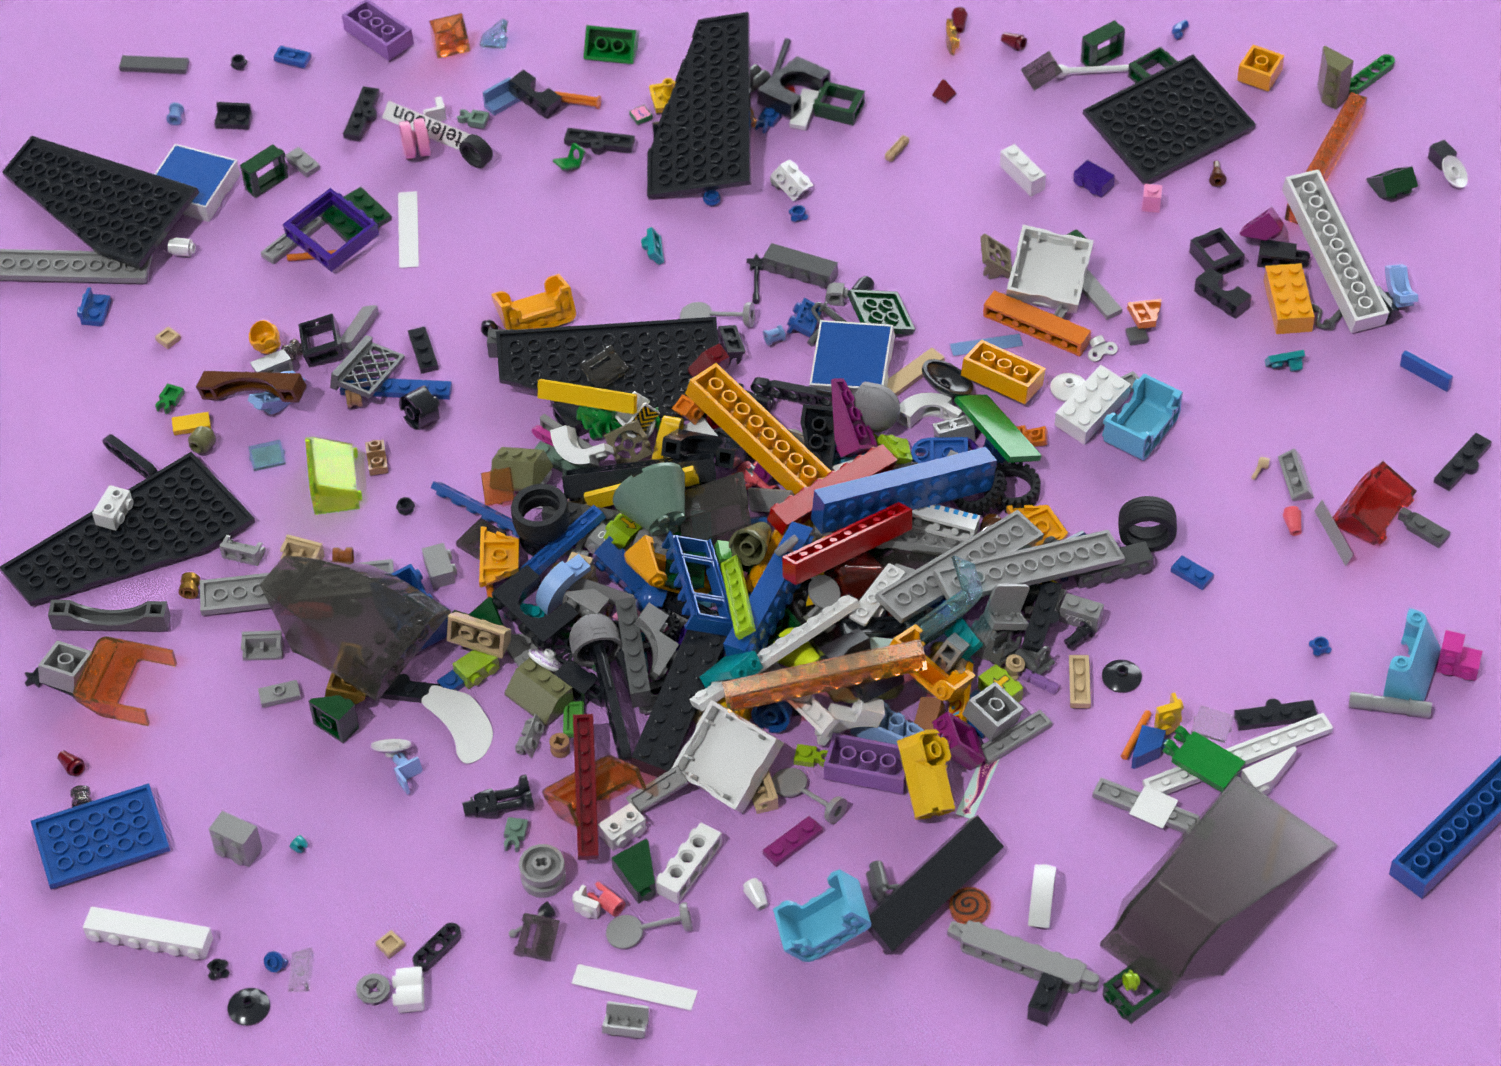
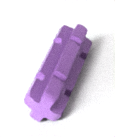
M1029 669L1023 671L1021 675L1023 680L1031 681V684L1041 689H1048L1047 691L1052 694L1058 691V683L1050 682V679L1038 673L1033 674V671Z

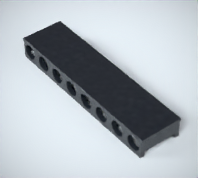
M978 815L964 823L868 913L871 921V927L868 931L884 949L883 952L885 954L893 952L1004 847Z

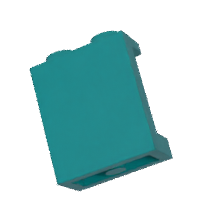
M755 651L725 656L702 674L700 679L705 688L709 687L712 682L730 679L735 688H740L763 669V665Z

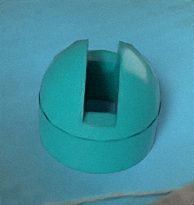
M298 835L293 839L289 847L296 853H303V847L307 848L308 842L304 837Z

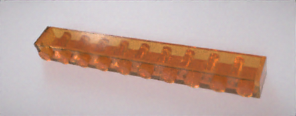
M1350 93L1306 172L1319 169L1326 183L1365 114L1367 97ZM1287 204L1285 220L1298 224L1289 204Z
M918 639L722 682L728 713L923 671L927 670V664L921 640Z

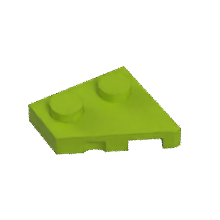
M880 434L877 441L880 445L883 444L895 456L897 464H906L913 460L907 439Z

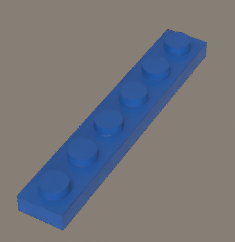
M362 378V379H358V381H359V382H363V381H367V379H366V378ZM388 378L372 397L400 398L424 385L433 397L436 396L440 400H450L452 381ZM354 380L345 381L347 383H355ZM370 386L361 387L367 391L371 389ZM340 387V395H346L345 390L347 389Z
M433 481L431 489L437 491L436 495L442 498L448 497L452 499L451 502L458 506L464 505L467 507V511L473 514L479 513L482 515V519L489 522L494 521L497 523V527L504 530L508 528L513 531L512 534L514 536L520 537L514 528L512 518L443 482Z
M593 505L569 525L567 531L560 538L548 543L520 567L519 570L528 565L538 575H541L545 569L555 563L559 557L570 550L573 545L584 538L594 527L598 526L606 516Z

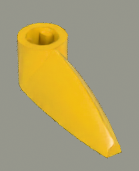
M663 416L651 460L664 457L661 456L663 437L676 429L683 430V418Z

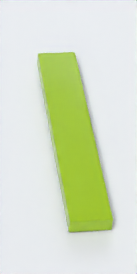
M735 555L720 565L735 636L738 640H741L755 632L756 628L741 559L738 555Z

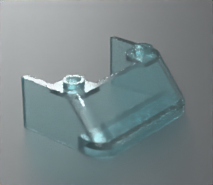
M955 555L952 556V562L962 590L926 616H924L922 611L905 621L906 629L916 624L923 630L920 634L921 642L927 641L961 617L980 600L983 589L974 563Z

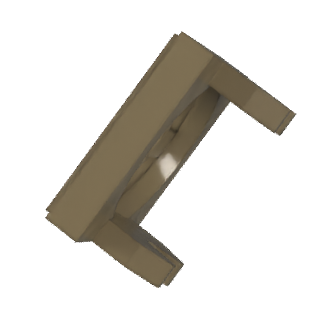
M984 233L980 236L982 263L987 265L984 268L983 276L988 275V279H994L1003 275L1009 279L1012 270L1010 249Z
M638 419L603 435L607 444L613 446L614 454L612 455L616 464L636 462L653 454L650 442ZM626 431H634L639 435L632 438L627 436ZM620 434L622 437L621 443L615 447V440ZM626 439L633 441V446L630 449L623 447V442ZM642 441V449L636 455L634 451L636 443ZM622 450L627 451L631 458H623L618 455V452Z

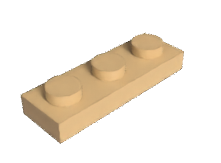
M1069 655L1070 708H1090L1089 655Z

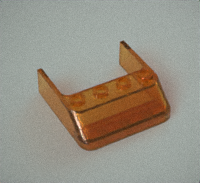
M108 636L102 637L97 640L74 687V698L78 703L99 716L149 726L150 722L146 709L118 703L139 661L144 660L176 667L177 662L174 651L172 649Z
M612 755L604 756L595 761L596 801L607 799L610 796L609 794L614 791H621L627 785H633L643 791L647 789L638 767ZM574 772L544 788L542 794L558 818L578 827L580 824L575 815L576 791Z

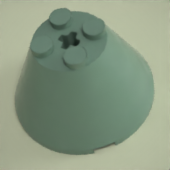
M664 462L642 469L643 473L634 478L632 475L629 476L618 486L613 495L615 508L651 533L653 537L668 534L669 531L672 534L678 531L677 527L686 519L685 472L676 463Z

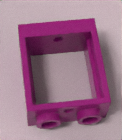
M949 712L932 721L934 729L940 732L937 735L941 738L943 734L942 737L948 741L951 754L950 759L969 770L986 760L974 727Z

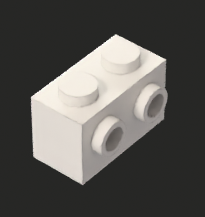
M109 485L92 512L95 524L116 531L119 525L123 523L128 510H131L133 506L130 491Z
M631 803L598 824L600 838L613 852L618 848H623L630 840L641 836L646 831L645 818Z

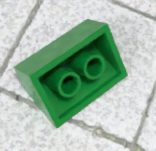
M586 25L583 59L633 64L638 49L640 31Z

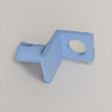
M399 752L398 754L401 759L397 754L393 756V762L397 765L394 771L397 782L408 795L410 791L406 780L421 773L423 770L418 757L408 761L404 753Z

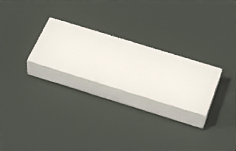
M802 89L800 94L801 110L791 118L789 128L806 131L814 111L812 107L815 98H818L819 91Z

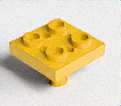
M672 78L663 79V83L649 85V92L656 114L662 113L666 103L668 104L676 83Z

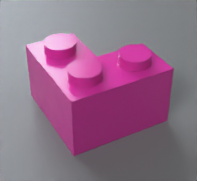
M1446 630L1436 672L1476 681L1483 651L1464 647L1466 634Z

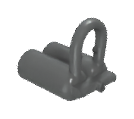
M757 64L750 67V93L755 92L771 78L770 73L765 69L761 70Z
M1044 646L1039 652L1019 648L1014 653L1024 659V668L1033 671V674L1038 673L1041 675L1045 671L1048 672L1050 667L1055 664L1050 655V647Z
M877 860L869 864L870 870L866 873L871 896L873 900L879 903L888 895L886 894L887 890L895 889L899 884L889 885L883 862Z

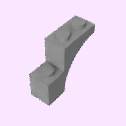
M648 603L634 624L643 631L650 642L653 664L648 678L655 681L658 676L662 678L668 669L666 664L668 661L672 662L677 654L675 650L679 644L662 633L668 625L665 621L669 615Z

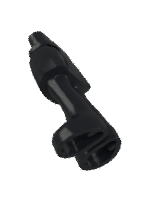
M526 774L521 775L518 785L512 788L494 791L492 788L486 789L470 797L471 800L462 802L465 817L474 815L481 818H498L499 812L505 810L535 809ZM520 797L509 801L498 802L503 799Z

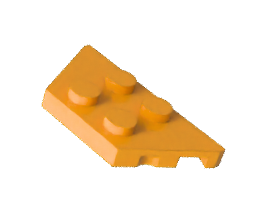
M1012 505L1006 506L1008 515L1019 510L1044 534L1043 539L1035 543V546L1042 545L1049 536H1053L1060 541L1067 538V530L1049 505H1024V508H1013Z
M481 526L479 587H484L510 577L519 571V539L506 536L498 531L496 534L489 532L487 527Z

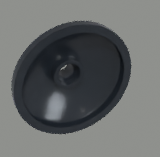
M929 359L924 362L922 366L923 376L928 384L939 394L954 398L971 394L973 384L971 380L961 376L959 368L938 359Z

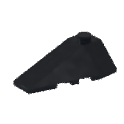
M803 404L800 422L805 447L832 471L837 450L834 436L833 407Z

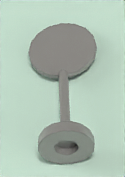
M693 302L682 308L680 319L735 316L743 317V323L746 327H753L755 307L753 302H747L743 307V312L712 311L706 303Z
M795 534L791 536L774 553L780 557L787 552H794L792 548L798 543L797 536ZM818 575L811 578L808 593L811 601L817 607L824 609L838 601L840 590L837 583L831 577Z
M785 768L775 773L772 777L777 795L793 797L804 793L826 807L824 817L831 824L837 823L846 812L847 800L843 797H834L828 803L805 789L807 787V778L799 769Z
M684 902L679 905L680 916L641 924L636 917L631 915L618 916L609 923L606 929L608 942L615 948L628 949L635 946L641 940L644 929L678 921L682 922L685 931H693L688 904Z

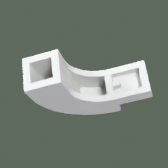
M920 393L900 403V413L896 422L911 429L922 418L938 417L948 420L963 416V411L952 405V398L939 393Z
M565 425L550 430L552 443L556 451L568 462L582 467L599 466L598 460L606 459L608 455L614 454L613 446L605 443L582 449L577 440L576 429Z
M1046 864L1035 865L1028 926L1049 928L1056 867Z

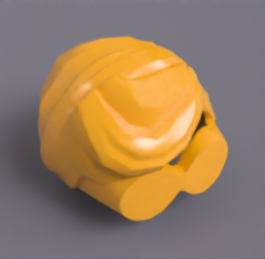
M266 320L256 321L252 325L248 338L251 346L256 351L263 354H272L280 349V335L276 325Z

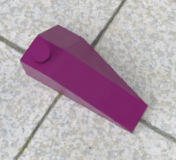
M844 378L832 379L834 436L837 445L836 449L840 456L851 457L868 452L874 446L878 447L870 425H865L861 419V416H863L861 410H858L853 403L855 398Z

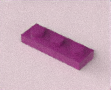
M808 816L764 848L763 855L777 867L821 835L823 828Z

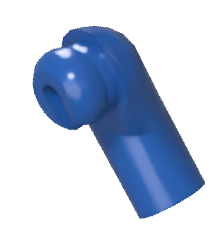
M1184 19L1172 27L1171 33L1175 39L1183 36L1182 30L1189 27L1188 21Z

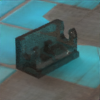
M1050 51L1020 69L1034 91L1063 72Z

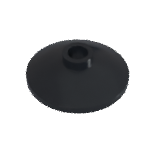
M1119 659L1109 662L1104 667L1102 680L1110 690L1118 693H1127L1135 690L1140 685L1142 674L1139 667L1133 662Z
M257 988L239 990L228 1002L227 1010L229 1017L233 1022L242 1026H251L261 1022L270 1010L268 996Z

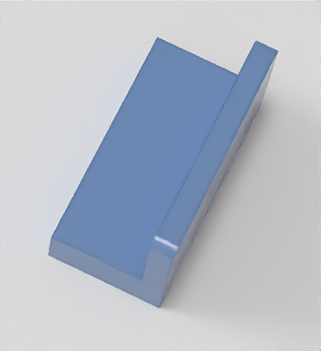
M510 77L482 93L484 107L493 116L521 101L509 92Z

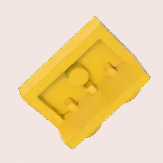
M1175 692L1171 693L1169 704L1156 707L1154 728L1166 730V735L1175 732L1180 722H1182L1181 712L1184 706L1182 700L1177 698Z

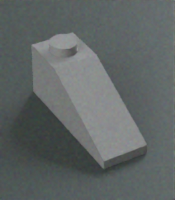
M953 633L946 639L932 661L948 674L970 644L956 633ZM918 681L915 682L919 687H921V688H922L924 691H926L929 695H932V693H931L930 691H928V690H927L923 685H921Z

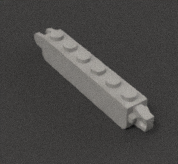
M968 920L967 924L952 921L948 928L947 936L960 942L962 953L1036 981L1040 980L1043 972L1063 979L1062 990L1071 994L1078 993L1080 988L1089 992H1095L1098 989L1099 975L1087 970V964L1078 959H1071L1059 952L1044 949L1038 944L1028 943L1019 937L1007 935L1001 930L986 927L980 922Z

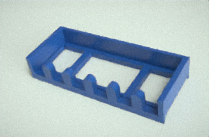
M669 531L661 546L662 549H668L666 559H675L670 567V573H678L674 580V587H682L678 594V601L685 602L687 600L682 609V615L689 616L691 614L684 626L685 629L728 636L733 627L723 576L711 539L707 541L673 535ZM682 551L706 552V557L685 554ZM685 561L705 565L713 595L694 592ZM697 600L716 603L719 616L700 613Z

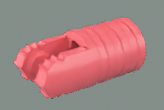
M597 881L595 884L596 888L603 891V893L597 898V895L589 891L587 896L598 901L600 906L612 916H618L625 908V901Z

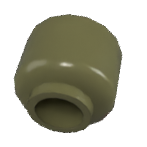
M198 426L188 437L189 447L195 453H207L216 442L214 431L205 426Z

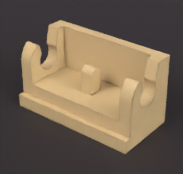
M288 534L280 549V552H283L280 558L281 562L303 568L319 567L325 556L322 543Z
M769 770L752 797L757 814L778 809V796Z

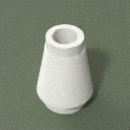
M753 878L743 884V892L758 911L765 909L768 903L762 882L758 881L757 878Z

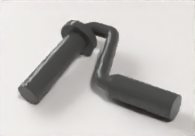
M827 301L824 304L816 302L811 308V312L819 324L821 318L816 312L818 306L820 307L819 312L823 311L834 321L846 322L845 319L827 306ZM819 328L807 341L808 345L813 346L816 343Z
M1311 303L1313 312H1318L1315 322L1316 326L1332 331L1335 328V323L1343 316L1340 309L1330 319H1325L1323 324H1321L1320 320L1323 311L1318 305Z

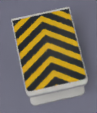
M634 391L632 394H637V413L616 412L614 417L622 426L638 419L645 432L660 412L648 405L650 403L649 399ZM629 431L637 436L639 435L634 431Z

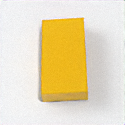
M209 412L172 417L174 435L192 433L198 426L211 428Z

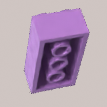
M363 0L342 14L344 30L388 61L414 44L412 29L370 0Z
M833 733L824 762V779L898 794L904 793L906 779L898 745Z

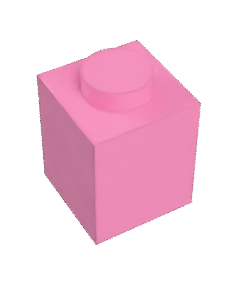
M1144 185L1143 212L1160 213L1162 185Z

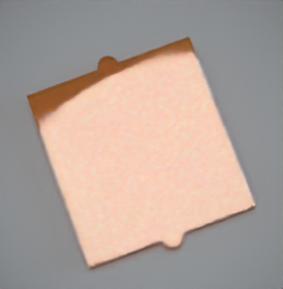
M511 467L494 468L493 471L481 473L485 505H502L503 502L514 499Z

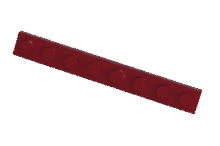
M593 714L573 715L578 860L599 859Z

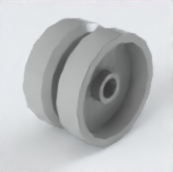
M549 844L534 845L523 852L519 860V871L523 889L528 894L537 898L551 897L560 892L566 883L565 862L562 853L556 847Z

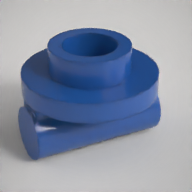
M277 951L268 952L264 957V965L270 972H278L288 964V960L284 959Z

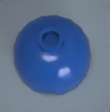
M645 583L642 588H637L635 591L636 608L639 612H642L646 605L651 603L659 609L664 603L668 590Z
M766 693L757 699L751 715L753 721L761 729L765 727L769 729L768 732L780 733L790 723L793 709L786 698Z

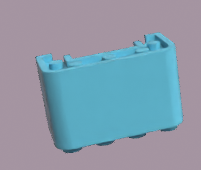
M1143 374L1134 381L1132 398L1129 403L1124 404L1121 413L1117 415L1113 412L1110 415H1106L1103 421L1105 426L1102 433L1104 442L1143 461L1177 421L1181 412L1183 395L1182 391L1147 374Z
M840 869L833 871L827 878L828 885L831 888H828L819 896L810 899L801 906L796 902L786 900L773 909L784 952L801 961L812 962L871 927L870 917L859 880Z

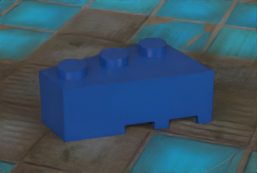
M609 536L594 552V566L600 572L605 571L609 574V579L617 585L619 583L623 586L624 592L634 595L636 589L642 588L647 582L626 563L624 558L626 551L623 548L621 550L612 543L613 539Z

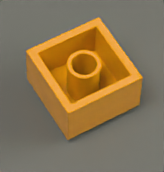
M1252 45L1239 64L1237 81L1269 91L1283 70L1284 55Z

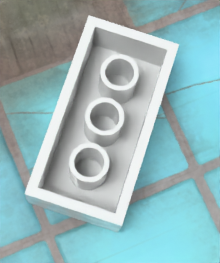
M1100 365L1056 412L1054 425L1085 445L1101 428L1106 415L1115 413L1128 399L1131 384Z

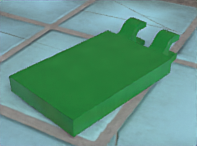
M1180 725L1175 730L1174 739L1184 744L1179 748L1171 739H1167L1164 743L1165 748L1163 752L1172 756L1171 762L1222 793L1232 783L1246 763L1243 759L1199 733L1193 731L1190 735Z

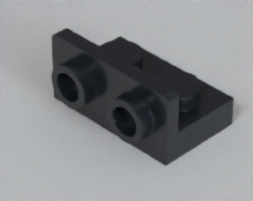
M216 103L215 129L249 130L253 116L250 103Z

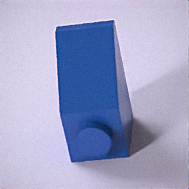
M1142 725L1132 756L1131 768H1139L1160 758L1161 752L1165 748L1164 743L1167 741L1165 739L1166 730Z

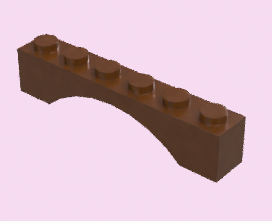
M204 371L196 385L202 399L219 400L237 392L259 390L274 394L282 402H299L307 387L300 373Z

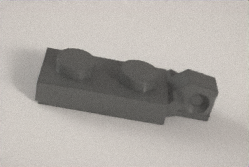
M1404 507L1399 511L1397 519L1404 522V525L1407 527L1406 530L1435 547L1440 548L1450 537V531L1419 513H1412L1411 510Z

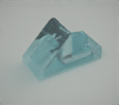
M503 18L484 32L479 46L482 48L505 49L508 37L505 36L508 21Z

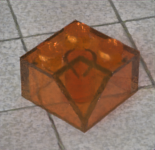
M462 13L429 20L432 45L437 59L470 51L469 38Z

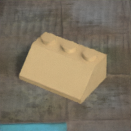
M453 612L448 616L447 641L503 659L511 641V629L471 617L467 614Z

